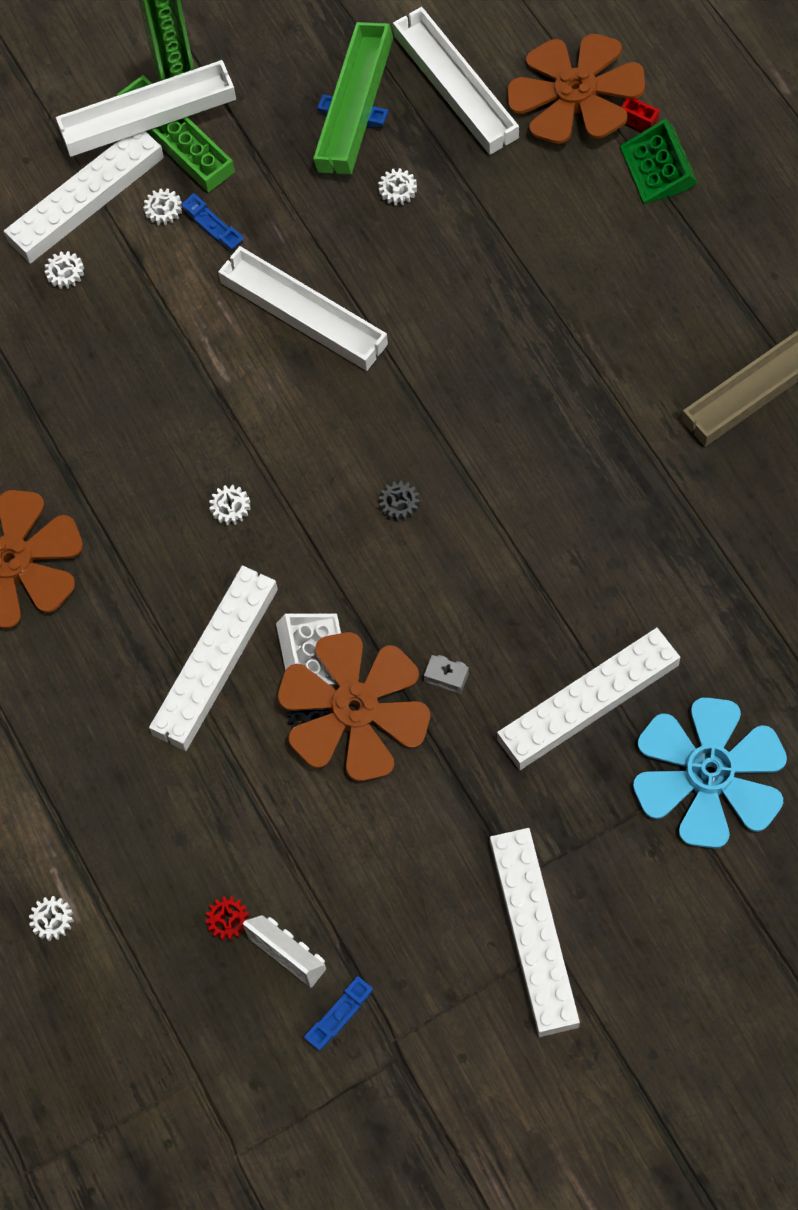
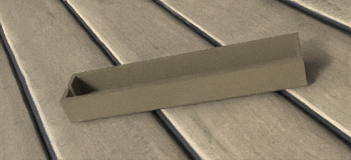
M798 331L683 410L681 421L691 432L695 431L694 436L704 447L798 382Z

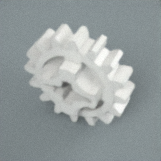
M400 168L398 172L392 169L391 174L385 172L386 177L381 176L379 194L382 195L383 200L387 199L388 204L393 201L394 206L398 202L404 205L405 200L410 202V197H415L417 182L413 174L408 176L407 170L403 173Z
M161 188L159 193L153 191V196L147 195L148 200H144V212L146 217L150 218L151 223L156 221L157 225H160L161 222L167 225V221L173 223V218L179 219L178 214H182V202L180 196H176L175 191L170 193L169 189H166L163 192Z
M62 251L60 256L53 254L54 259L49 258V264H45V275L48 282H52L54 287L58 284L59 289H62L63 286L69 289L70 284L76 286L75 281L80 282V276H84V266L81 259L77 258L75 253L71 256L69 251H67L66 255H63Z
M225 485L223 491L218 488V494H212L213 500L209 501L210 511L213 513L214 519L218 518L220 524L225 521L226 525H229L232 521L236 525V520L242 522V516H248L246 510L251 509L250 499L247 497L246 491L242 492L241 487L235 490L234 485H231L230 489ZM228 501H230V504H232V509H230V507L228 506Z
M54 896L51 897V901L44 897V903L42 904L37 901L38 907L31 908L34 915H29L30 920L33 921L29 925L31 928H34L33 932L35 935L39 934L41 939L46 936L48 941H51L53 936L59 940V934L66 936L65 929L71 930L69 923L74 922V919L70 917L73 911L68 909L70 907L69 904H63L62 898L56 901ZM57 907L63 910L64 915L58 913ZM39 923L45 924L46 929H42Z

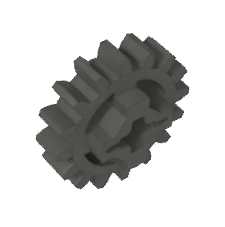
M393 481V486L386 485V491L381 490L382 496L379 497L380 509H383L384 515L389 514L390 520L396 517V521H399L400 517H402L405 521L407 515L413 517L412 511H418L417 506L420 505L419 493H415V487L410 488L409 482L403 485V482L400 481L399 485H396L395 481Z

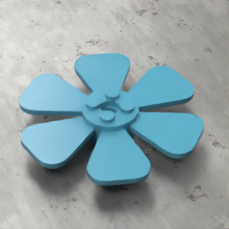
M700 698L692 705L691 715L701 747L697 749L673 716L660 714L650 722L638 739L640 752L647 757L687 768L686 771L643 772L637 775L633 785L634 792L644 813L648 817L653 819L665 817L694 790L697 796L679 828L680 838L688 845L720 848L728 842L730 836L729 828L718 797L721 794H724L736 814L749 830L759 832L769 826L781 810L783 805L782 794L773 787L736 778L734 773H773L784 768L787 761L786 752L772 728L768 726L754 728L728 752L724 747L739 722L740 709L732 701L714 698ZM712 767L716 772L709 773L706 771V768Z

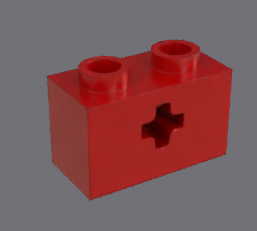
M626 99L621 106L627 112L626 124L642 132L659 122L660 110L640 100Z

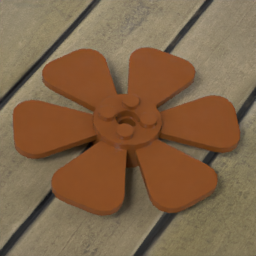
M599 34L585 36L580 46L578 68H572L565 43L559 39H552L528 53L526 62L529 68L556 80V82L525 77L512 80L508 86L509 107L513 113L524 114L557 99L553 105L530 123V132L534 137L556 144L564 143L571 137L574 114L582 113L588 135L596 139L603 138L626 124L627 112L622 107L600 98L599 94L626 99L639 98L645 92L644 69L639 63L630 62L595 78V75L621 55L622 44L618 40Z
M8 490L0 495V518L4 536L0 537V628H12L21 619V610L15 585L23 583L36 607L44 613L57 610L75 588V581L70 573L34 564V559L74 558L81 553L83 541L71 517L66 515L57 516L27 542L24 541V538L45 507L44 500L38 493Z
M345 632L325 636L315 646L317 658L339 688L335 690L306 666L293 664L286 669L278 692V702L282 708L290 711L329 709L328 715L297 725L290 731L288 741L291 748L309 766L322 768L330 761L342 732H348L350 736L346 772L352 780L366 781L387 776L394 767V759L391 753L370 726L371 722L404 747L413 749L420 746L425 738L430 720V711L425 704L417 701L378 703V698L413 686L419 678L418 668L399 648L392 645L385 646L379 651L365 683H360L358 680L363 644L357 634ZM349 705H355L358 710L352 711Z

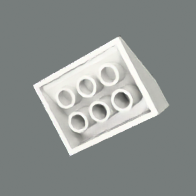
M284 614L276 623L285 670L290 665L302 664L331 687L339 688L315 654V646L321 638L341 633L337 614Z
M261 915L244 921L243 926L249 940L310 988L326 971L325 960L318 954L313 956L308 952L309 948L303 942L297 943L294 941V936L286 929L283 931L277 927L278 923L271 917L267 919Z

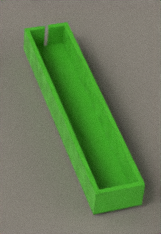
M356 23L313 158L316 168L320 173H333L336 171L337 174L352 175L394 37L390 24Z

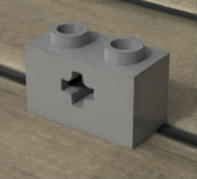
M432 655L424 674V682L461 694L469 675V667L459 661H449L441 655Z

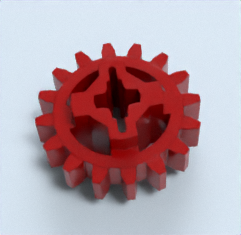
M225 896L222 902L216 899V906L209 905L211 912H206V916L210 918L205 920L206 925H211L208 927L209 932L214 931L213 936L215 938L220 935L222 941L226 937L232 941L234 935L240 938L239 932H246L243 923L250 917L249 913L245 912L247 910L246 905L241 906V900L235 903L232 896L229 901L226 900ZM230 907H234L238 911H233L230 909ZM226 912H227L228 915L230 916L229 922H228V923H229V926H228L227 923L225 922V919H226V916H227ZM216 926H222L225 928V931L220 930Z

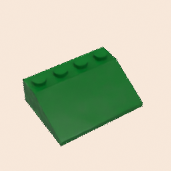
M666 119L620 145L645 204L682 193L698 184L674 126Z

